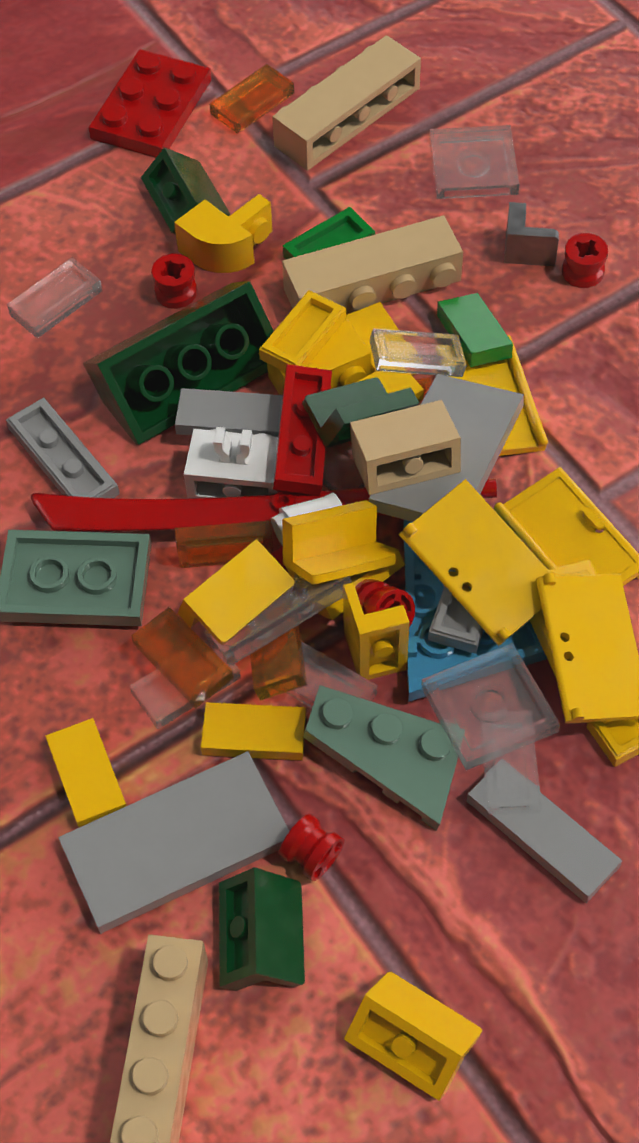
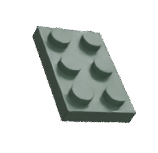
M8 530L0 575V621L142 626L152 546L150 534Z

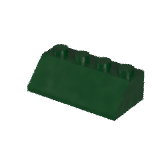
M232 282L89 359L83 365L104 405L135 444L139 445L175 425L181 388L233 392L267 373V363L260 360L259 349L274 330L251 282Z

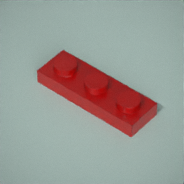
M286 365L273 490L320 496L323 484L326 447L305 411L302 401L307 395L331 389L332 370Z

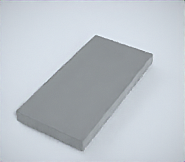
M437 374L420 405L438 400L443 401L461 437V472L376 493L369 497V502L377 506L378 513L414 522L465 479L480 494L524 406V394Z
M247 751L58 838L99 932L102 934L278 851L286 835L289 833V829Z

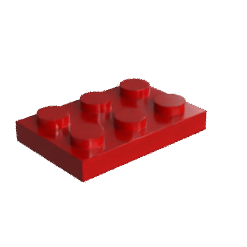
M139 49L89 125L90 139L157 157L164 147L170 149L212 80L211 68Z

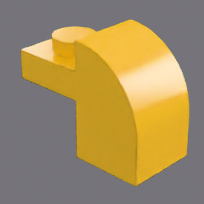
M258 194L233 214L227 216L206 199L174 222L178 252L187 256L198 267L211 272L232 273L248 268L255 263L253 246L262 243L273 232L271 202Z

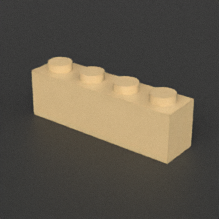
M384 36L372 46L365 48L354 59L337 68L334 73L323 81L310 87L306 93L289 105L282 107L272 116L274 147L308 171L419 90L421 58L389 36Z
M443 215L282 260L284 291L292 309L306 292L310 290L345 307L346 313H350L378 302L385 303L395 299H404L416 293L437 287H446L451 283L461 281L463 250Z
M148 934L110 1143H179L208 968V958L203 941Z

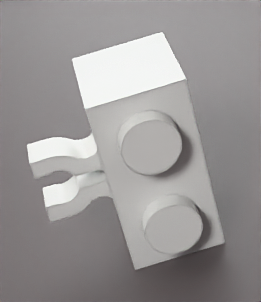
M216 427V429L211 430L193 429L184 470L187 498L274 495L281 492L280 490H273L278 437L265 433L253 435L252 430H243L242 433L227 432L224 427Z

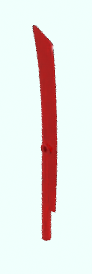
M487 479L480 493L483 498H497L496 479ZM366 488L324 490L321 491L320 496L281 491L274 495L186 499H118L33 493L31 500L53 531H129L271 525V518L278 515L279 508L324 497L332 492L338 496L342 505L364 500L369 501L371 495L368 494ZM377 512V516H384V515H386V514H382V513H378V512Z

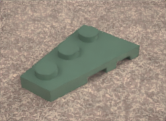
M319 685L303 738L353 773L358 771L383 789L382 793L397 804L399 801L422 816L421 821L437 831L442 820L465 731Z

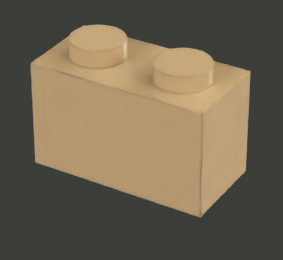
M442 400L350 422L353 459L369 495L461 472V437Z

